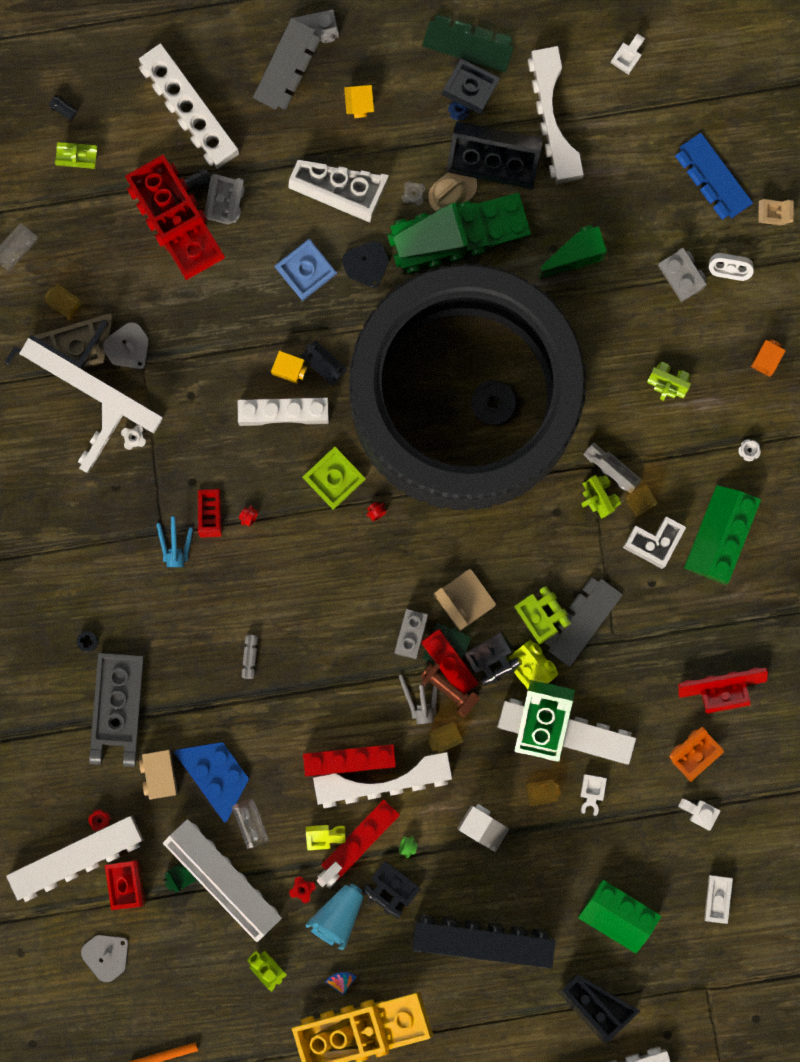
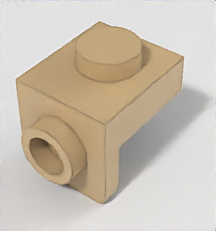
M768 199L759 200V223L781 226L793 222L795 214L793 200L783 202Z

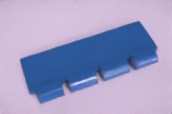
M699 133L679 148L681 152L675 155V157L684 169L692 165V168L687 171L688 175L696 186L703 182L706 184L700 191L710 204L718 200L719 203L713 209L722 220L728 216L732 219L753 204L702 133Z

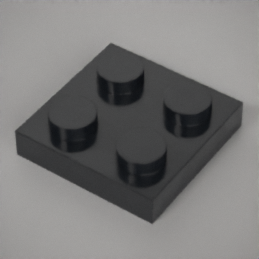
M460 59L441 95L482 114L500 78Z

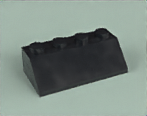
M456 121L446 172L533 189L543 138Z

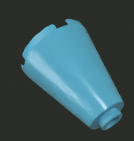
M350 884V886L344 885L308 920L306 927L312 926L311 932L330 945H333L334 942L340 944L338 949L344 950L364 898L361 895L362 890L354 884Z

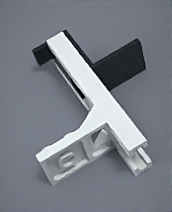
M106 320L102 321L79 362L33 335L29 336L22 350L14 346L4 364L10 366L17 353L102 403V430L100 433L98 431L95 432L89 442L93 444L90 451H84L78 461L81 464L79 469L86 473H89L122 416L127 417L152 433H155L163 419L161 416L82 370L109 326Z

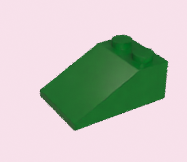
M592 225L579 229L580 232L576 233L541 266L538 274L539 279L603 261L607 251L599 226L593 228Z
M530 680L515 752L559 762L574 698V689Z

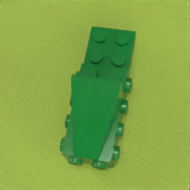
M519 192L478 204L476 202L471 204L470 201L458 204L457 207L455 202L438 209L432 215L423 213L415 216L414 220L407 221L406 219L395 221L394 225L390 226L391 233L387 234L390 246H395L397 254L393 256L396 267H401L402 274L406 272L413 274L421 271V268L428 266L429 268H435L442 265V262L449 260L456 262L464 259V256L471 254L472 256H478L485 253V250H488L490 247L531 236Z

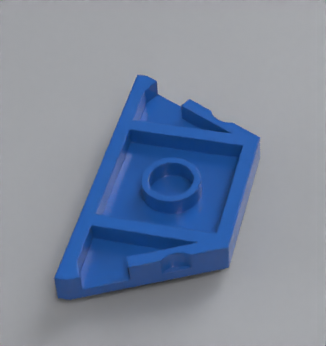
M221 742L174 751L224 823L228 821L249 778L226 745Z

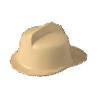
M446 173L430 188L428 197L431 207L437 211L455 202L458 207V204L469 201L477 190L476 178Z

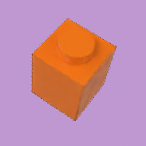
M765 340L750 367L770 377L786 350L781 348L782 345L775 340Z

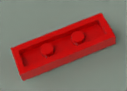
M440 628L421 641L435 663L440 665L439 668L448 681L460 692L465 694L479 684Z

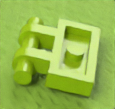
M547 586L540 589L543 598L539 601L532 594L514 606L539 644L558 633L554 626L555 623L560 622L563 628L571 624L567 617L568 613L560 607L556 601V595L554 592H550ZM546 605H549L554 612L550 617L543 610Z

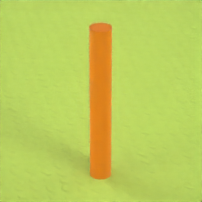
M194 1042L130 1062H162L198 1051L197 1043Z

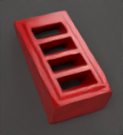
M220 489L198 490V534L201 538L222 536ZM203 498H215V501L203 502ZM215 507V510H203V508ZM215 516V519L204 520V517Z

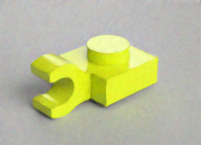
M328 825L307 826V849H330V843H345V826H337L332 830H329Z

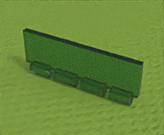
M436 14L434 22H429L422 47L506 73L514 48L510 46L512 37L497 33L494 41L491 40L493 31L477 26L474 34H471V24L455 20L452 28L449 27L451 18Z

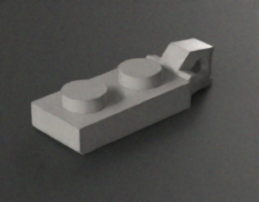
M595 443L583 454L590 462L597 464L605 475L612 477L621 489L628 491L630 494L641 483L642 479L609 451L607 453L604 452Z

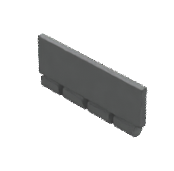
M291 18L253 96L254 99L275 110L278 107L284 110L287 109L293 96L287 93L286 90L296 91L303 77L296 73V70L299 69L305 72L312 58V55L305 51L309 49L315 52L321 40V37L314 34L315 29Z
M592 577L582 589L588 594V597L586 598L579 593L569 606V609L575 612L574 616L568 613L567 617L571 624L563 628L561 623L558 622L555 626L562 632L560 634L556 633L544 641L550 647L548 651L569 667L622 597L620 592L602 579L599 582Z

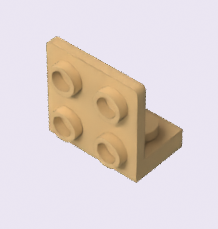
M471 569L434 593V596L459 631L496 605Z

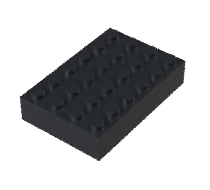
M420 914V918L415 917L412 951L552 969L556 940L545 929L533 928V932H528L522 926L511 925L510 929H505L502 927V924L488 922V926H481L479 921L465 920V923H458L456 918L443 917L441 921L435 920L434 915Z

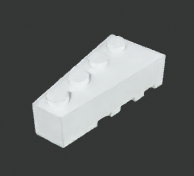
M298 160L289 178V188L367 222H371L387 186L389 175H376L362 170L358 172L347 170L344 167L335 168L329 167L326 164Z

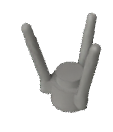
M400 674L399 679L411 709L412 719L416 718L417 724L434 722V716H437L438 688L433 685L430 708V704H426L424 685L420 684L421 705H418L416 710L404 677Z

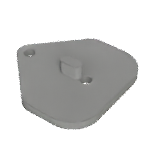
M127 323L104 340L103 351L114 365L142 369L145 366L148 337L138 324Z
M97 935L83 946L81 956L99 980L111 982L123 973L126 968L128 940L122 937Z

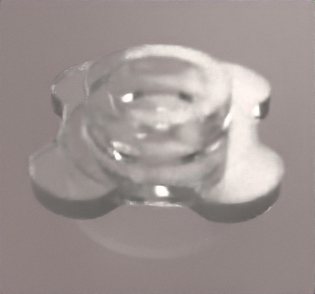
M406 182L404 184L405 193L402 196V201L404 203L413 202L416 205H421L423 203L422 195L425 191V186L421 183Z

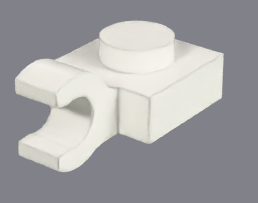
M637 34L629 46L623 43L611 60V64L629 75L642 56L637 51L645 38Z
M682 799L678 807L692 814L689 819L690 821L709 831L720 813V810L701 800L698 801L697 805H694Z
M335 862L327 870H324L316 881L322 887L327 884L326 887L330 889L340 877L338 872L342 869L341 866Z

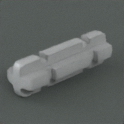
M256 635L245 636L244 669L242 668V678L245 679L254 678L255 670L253 666H255L257 651L255 645H257L258 641Z

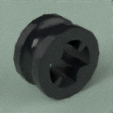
M85 631L78 636L77 645L81 650L91 652L97 648L98 638L95 634ZM87 635L93 641L92 646L88 645L89 648H85V644L82 643V639H86Z

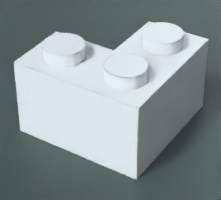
M668 517L663 519L655 536L635 526L623 548L663 569L686 527Z

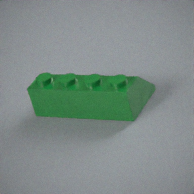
M716 485L684 569L724 585L728 584L761 499L738 490Z

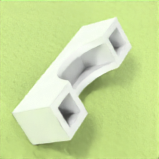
M328 398L238 400L239 426L281 422L329 424Z

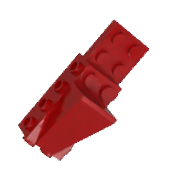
M163 154L127 174L125 178L130 187L126 189L133 200L138 199L139 202L136 206L141 215L146 214L148 216L145 221L150 230L157 231L158 234L154 236L160 247L165 246L185 280H188L225 259V256L205 224L208 220L202 209L199 211L196 209L198 203L193 194H187L186 191L189 188L184 179H178L177 175H179L176 166L174 163L169 164Z

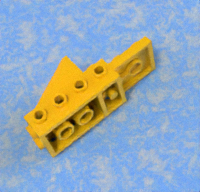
M420 992L376 1003L371 999L360 1003L361 1006L358 1008L349 1005L341 1008L340 1013L334 1014L333 1010L320 1014L321 1018L314 1019L313 1016L301 1019V1024L292 1028L301 1061L349 1062L356 1060V1062H362L369 1059L370 1055L376 1054V1057H381L389 1054V1049L434 1037Z

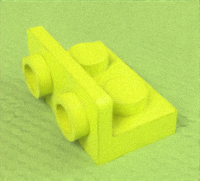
M531 640L509 656L511 660L516 657L521 659L522 665L517 667L514 673L527 689L529 688L530 680L548 684L558 675L555 665L544 657L541 648Z

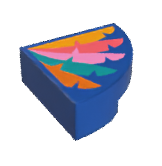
M339 972L328 977L325 982L344 995L357 976L349 972Z

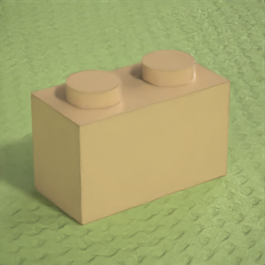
M171 750L142 754L143 759L139 760L141 773H145L146 782H143L144 795H149V800L178 795Z

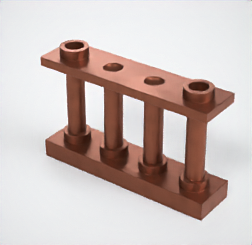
M437 663L434 667L429 665L420 677L423 679L421 684L425 687L430 682L452 699L459 708L456 713L464 718L480 697L475 693L470 694V696L467 693L464 695L436 673L440 665Z

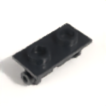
M316 340L312 344L309 343L305 347V351L300 355L331 386L348 371Z

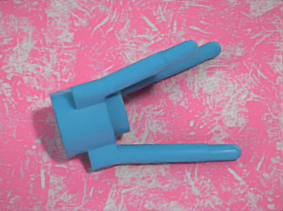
M171 516L172 549L167 551L161 524L159 522L156 524L163 552V562H166V567H184V561H188L193 528L190 527L182 553V549H177L175 516Z

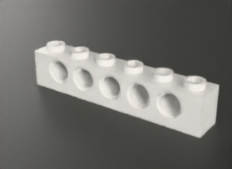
M161 43L139 58L141 64L139 67L145 78L150 76L154 82L152 84L153 89L159 96L163 94L166 98L165 105L171 113L176 112L179 116L178 123L184 131L188 129L193 135L190 137L191 141L197 149L200 147L206 153L203 157L210 166L214 164L218 170L239 155L237 147ZM159 69L167 70V74L163 77H158L156 72ZM177 86L180 88V91L172 95L169 93V89ZM185 104L193 105V109L190 112H183L181 110ZM199 121L206 123L205 128L202 130L194 128L195 124ZM211 139L219 141V144L214 148L207 146L208 141Z

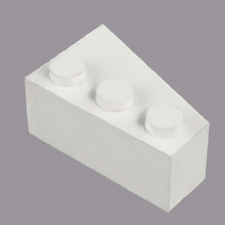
M479 804L476 807L471 805L457 829L496 852L509 828L489 816L491 812Z

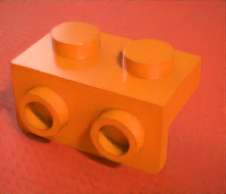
M701 727L699 730L696 729L691 732L688 739L682 745H677L669 757L672 763L691 782L722 755L724 750L707 733L706 729Z

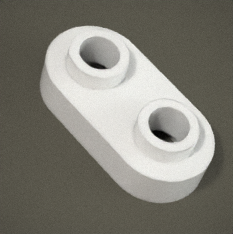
M717 253L710 258L709 270L718 277L744 281L753 275V262L746 257Z

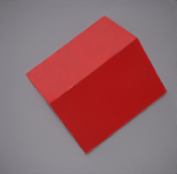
M140 859L105 865L111 910L145 906L146 899Z

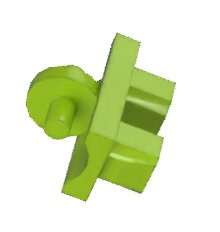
M57 142L55 165L96 169L98 147L96 145Z
M660 362L656 368H653L647 383L655 386L654 390L661 393L660 400L664 401L666 395L672 398L678 396L684 399L691 385L689 383L690 374L685 371H679L675 377L668 374L671 368L669 364Z
M595 475L582 483L586 489L583 492L586 501L581 503L582 507L584 508L589 505L592 512L598 511L601 519L614 512L615 508L621 504L616 494L608 497L604 489L611 486L606 475L600 477Z
M255 951L247 960L251 965L249 968L271 992L274 990L275 985L281 984L282 979L287 975L266 951L262 954Z

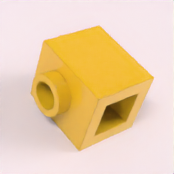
M372 85L344 87L346 114H354V118L367 117L368 112H374Z
M279 351L271 373L274 376L297 384L299 379L303 380L307 367L304 366L305 361L303 359Z

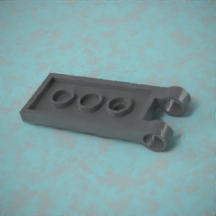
M98 653L89 756L90 764H102L103 745L125 746L123 766H136L143 656ZM115 718L120 720L118 727L112 726V720Z

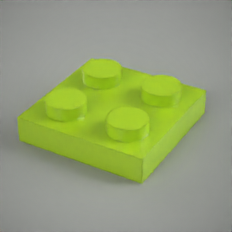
M336 447L328 452L302 477L332 510L366 480Z

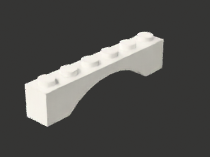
M558 46L534 50L531 52V58L528 59V67L530 72H534L535 80H532V87L534 93H538L539 101H536L538 115L542 114L543 122L540 123L542 136L546 135L548 144H545L546 156L551 157L552 165H549L551 179L555 178L556 184L582 180L584 174L580 154L562 136L553 114V89L562 70Z
M446 752L425 756L407 774L385 783H357L345 779L338 774L315 777L313 781L318 805L323 804V808L337 806L336 801L345 800L346 804L359 802L358 797L367 796L368 800L380 798L382 792L390 791L391 796L404 793L403 788L412 787V791L426 789L425 784L434 783L435 787L448 785L447 780H451L452 776Z

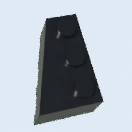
M580 975L572 976L557 990L561 997L602 1042H609L641 1011Z

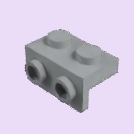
M217 174L211 175L204 212L207 219L224 224L235 223L241 213V208L239 207L240 199L243 197L245 190L243 186L244 179H231Z

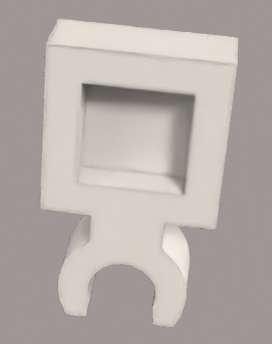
M584 774L580 797L586 798V802L581 806V813L585 814L586 807L592 806L594 808L593 815L597 816L599 808L596 800L603 801L607 778Z

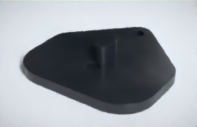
M371 241L351 249L342 258V264L347 276L372 288L379 286L389 263L383 245L376 241Z

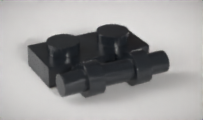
M504 631L465 653L475 673L482 669L484 670L486 676L482 677L481 681L485 686L498 682L500 677L507 673L515 672L516 668L522 665L519 657L513 660L508 657V654L515 650ZM500 660L502 666L495 670L491 664Z
M384 861L371 878L378 884L377 887L373 889L367 884L362 892L368 896L367 899L372 903L375 901L384 908L386 914H391L398 919L403 913L396 907L398 903L401 902L408 907L421 888L388 862ZM383 889L394 896L391 902L380 895Z

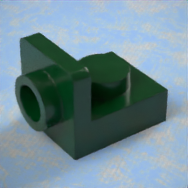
M182 863L165 872L166 878L163 879L169 891L174 890L175 893L197 880Z

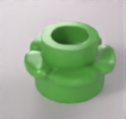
M404 836L400 843L399 853L409 858L411 854L414 855L416 853L417 842L414 841L413 836Z

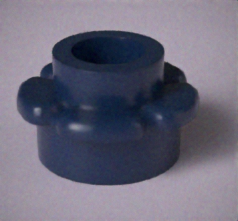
M455 101L449 104L448 112H450L452 119L464 120L468 117L469 108Z

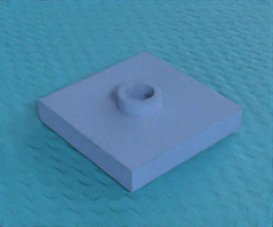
M310 239L275 265L277 271L302 302L337 275L335 269Z

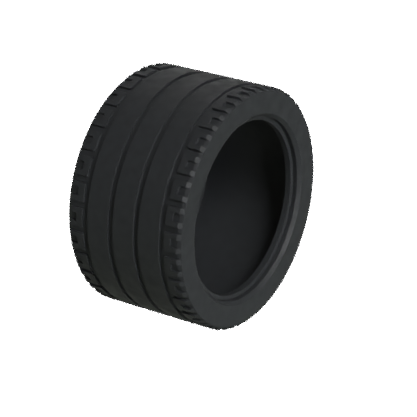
M464 263L463 266L452 264V266H440L437 270L430 269L428 272L419 273L416 275V278H409L405 283L395 287L393 293L389 292L377 304V309L370 313L354 345L349 370V391L353 422L361 446L367 457L371 459V463L382 476L384 475L389 483L397 487L398 490L405 491L406 495L420 502H428V505L443 509L448 507L451 508L450 510L468 511L471 508H474V510L491 508L492 505H501L514 500L516 496H521L531 490L549 474L567 448L581 418L586 395V367L583 364L584 356L580 342L575 338L577 336L575 330L570 325L569 319H565V313L562 309L560 310L554 300L548 298L546 292L541 291L535 284L531 285L527 279L521 278L513 272L511 274L507 273L505 269L501 268L500 270L489 265L488 267H482V264L469 265V263ZM467 315L496 321L521 337L531 348L541 366L547 390V406L543 424L525 446L503 460L474 467L453 466L435 461L414 449L399 434L387 413L382 386L392 356L413 332L441 318Z

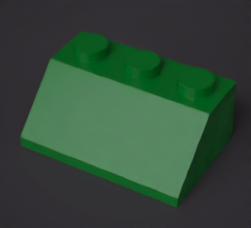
M602 879L578 916L580 920L635 954L650 937L662 917Z

